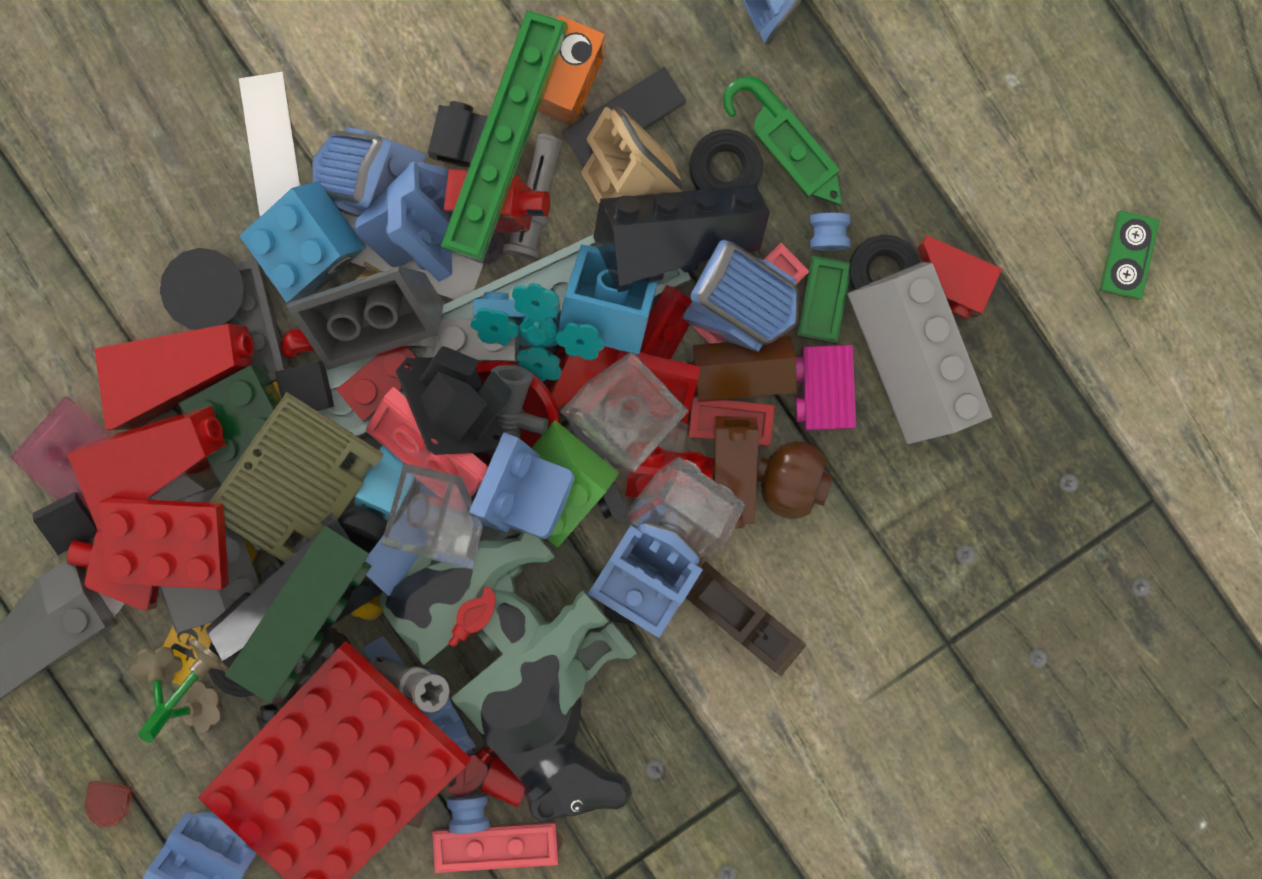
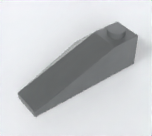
M67 560L40 576L1 623L0 700L118 625V622L100 594L84 586L86 572L83 567L67 564Z

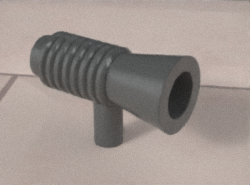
M501 365L493 368L491 372L494 371L512 391L507 403L496 416L502 431L519 439L521 429L544 435L548 427V419L525 413L522 408L533 379L532 374L524 368L513 365ZM493 436L494 440L499 441L496 436ZM489 452V457L491 459L493 458L495 452Z

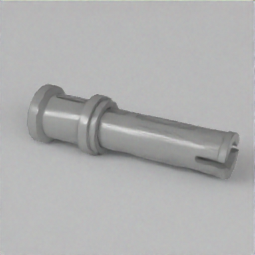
M538 134L526 185L533 191H547L549 193L563 141L551 135ZM532 216L529 231L512 232L509 244H504L503 252L527 260H538L540 253L536 250L542 228L547 227L548 224L547 216Z
M376 656L378 661L375 659L370 660L369 663L416 705L417 708L424 712L433 713L445 706L450 691L449 685L443 677L431 674L422 667L413 666L407 668L391 661L385 656Z

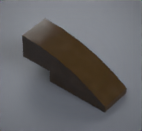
M705 561L701 566L703 570L686 596V599L770 669L782 676L807 644Z

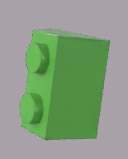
M555 420L532 449L541 455L540 459L567 468L575 475L565 508L552 534L546 538L558 548L607 492L619 472Z

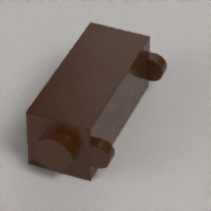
M791 336L779 337L770 344H763L759 352L729 342L693 345V361L686 362V364L701 367L696 386L698 402L797 393L796 357Z
M715 416L712 494L713 523L721 524L726 528L736 529L744 527L745 524H755L759 433L756 417Z

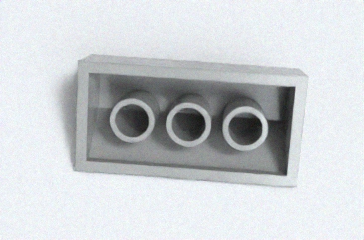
M921 262L847 293L906 444L953 434L992 418L933 263Z

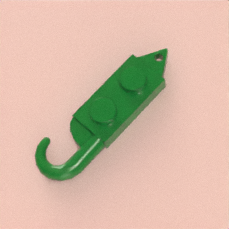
M746 76L732 81L725 89L723 96L724 109L730 117L736 115L733 99L739 91L748 90L752 92L764 106L754 121L753 131L756 138L807 199L813 196L839 206L842 203L837 177L840 169L794 114L782 104L771 89L760 79ZM834 192L837 197L833 199L829 194Z

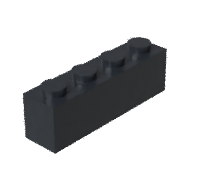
M756 185L600 199L593 238L619 293L631 289L633 282L642 279L652 283L662 280L664 273L681 268L685 273L698 269L699 262L709 260L722 240L733 242L749 253L760 250L770 211Z
M333 513L321 522L323 526L330 527L350 540ZM318 534L311 540L307 537L302 539L293 548L296 552L293 557L279 569L273 566L262 576L264 580L256 591L252 594L245 592L205 629L222 662L228 669ZM367 576L364 577L358 588L349 584L341 596L348 601L347 605L335 623L383 593V591ZM325 620L317 633H321L331 627L332 624Z

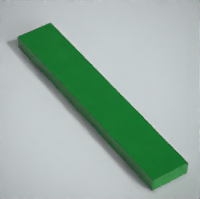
M529 10L526 11L441 244L444 250L480 262L484 261L566 35L568 25L565 21Z

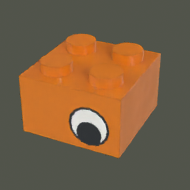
M558 15L557 19L565 21L568 29L538 112L572 126L577 122L606 55L605 34Z

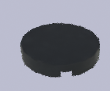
M204 248L182 252L170 261L162 274L160 286L162 302L174 321L194 330L227 324L241 308L245 291L241 272L232 260L216 250Z

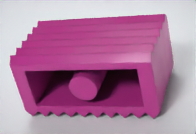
M853 345L803 347L800 353L801 357H796V381H802V398L795 399L796 422H803L804 431L856 428Z

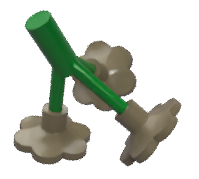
M191 639L189 642L198 657L189 668L191 673L166 703L163 699L162 687L174 679V673L182 669L181 658L174 656L173 650L169 647H160L156 650L145 648L137 653L136 660L129 663V673L137 677L140 684L152 687L154 692L155 711L138 732L140 739L144 742H153L171 718L182 716L186 725L194 726L199 733L210 732L213 724H218L223 719V711L219 706L221 703L220 692L216 688H209L204 681H195L198 677L203 679L210 669H218L226 673L228 668L215 653L205 648L197 640ZM181 699V707L173 709Z

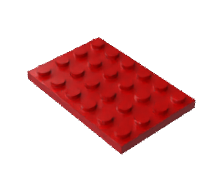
M345 641L197 798L284 879H350L468 765L472 758Z

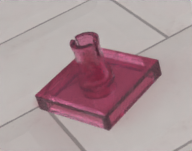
M64 397L10 458L57 501L76 492L81 501L84 502V495L67 453L90 441L104 438L111 434L69 397Z

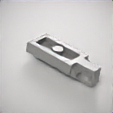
M441 318L438 335L404 346L425 347L426 357L433 358L438 350L445 346L478 361L517 362L519 361L517 355L519 352L520 331L515 338H511L507 345H501L497 342L487 344L478 338V331L472 329L470 323L473 318ZM509 319V321L516 323L520 327V320Z

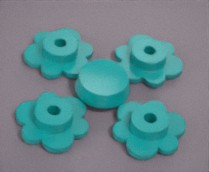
M531 283L528 287L516 286L513 289L512 297L515 300V310L520 313H526V317L520 324V327L516 323L509 321L510 318L507 313L494 311L489 308L478 309L476 318H473L470 323L472 329L478 331V338L487 344L497 342L501 345H507L511 338H515L520 331L521 336L535 346L530 347L529 351L520 350L518 352L517 359L519 361L517 365L533 373L542 382L546 379H559L562 370L559 367L560 359L541 346H548L556 340L560 346L565 347V352L569 356L575 357L579 355L583 359L594 360L597 358L599 350H602L605 345L604 340L598 337V330L590 324L577 325L575 323H567L564 330L557 332L556 323L552 318L556 317L558 313L556 306L559 303V296L554 291L547 290L537 283Z

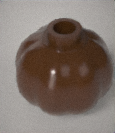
M794 441L781 445L769 459L761 457L757 468V481L762 482L763 500L773 513L788 519H798L811 514L814 503L824 506L833 475L824 472L827 460L820 450L811 444Z

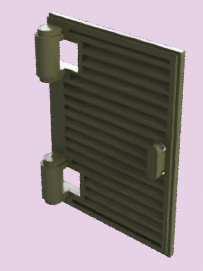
M286 392L209 503H223L225 526L286 563L296 554L293 548L284 544L291 533L295 530L302 534L295 544L296 546L305 537L311 540L324 527L321 522L331 513L338 519L363 485L364 477L372 466L376 467L384 453ZM351 451L359 457L348 471L340 465Z

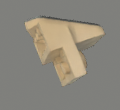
M605 107L586 138L593 153L581 171L598 204L600 199L682 192L683 184L675 164L662 147L622 108L614 107L611 110V108Z

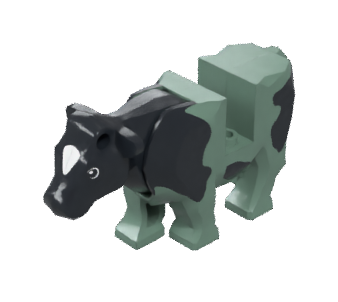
M470 504L446 536L431 542L399 584L393 588L389 596L384 592L380 594L379 603L384 609L383 613L394 630L413 650L421 663L426 665L436 661L452 647L448 642L454 635L451 630L457 624L456 617L460 606L467 601L482 597L484 588L490 587L496 596L495 610L488 624L477 634L492 652L500 650L503 655L451 697L452 701L471 720L486 745L498 755L521 781L525 788L524 795L527 798L529 811L532 817L539 822L546 823L557 818L576 816L597 809H620L628 803L632 795L628 780L621 773L603 768L590 755L577 747L575 739L580 725L581 696L583 695L585 684L595 676L606 661L616 658L630 659L638 651L614 622L608 624L601 632H591L585 637L589 629L603 627L610 622L608 617L585 590L576 596L573 604L564 606L557 618L551 623L545 620L536 607L516 595L514 579L521 574L522 566L531 563H550L557 556L542 538L509 528L508 533L484 526L470 517L471 513L469 511L472 506ZM520 534L518 538L508 539L509 537Z

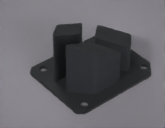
M442 346L433 358H406L396 370L426 448L434 455L495 452L503 434L496 416L507 403L512 391L494 371L491 372L482 384L476 370L479 361L445 346ZM405 365L410 366L411 370H408ZM493 436H496L499 441L494 440ZM431 439H435L438 444L433 443Z

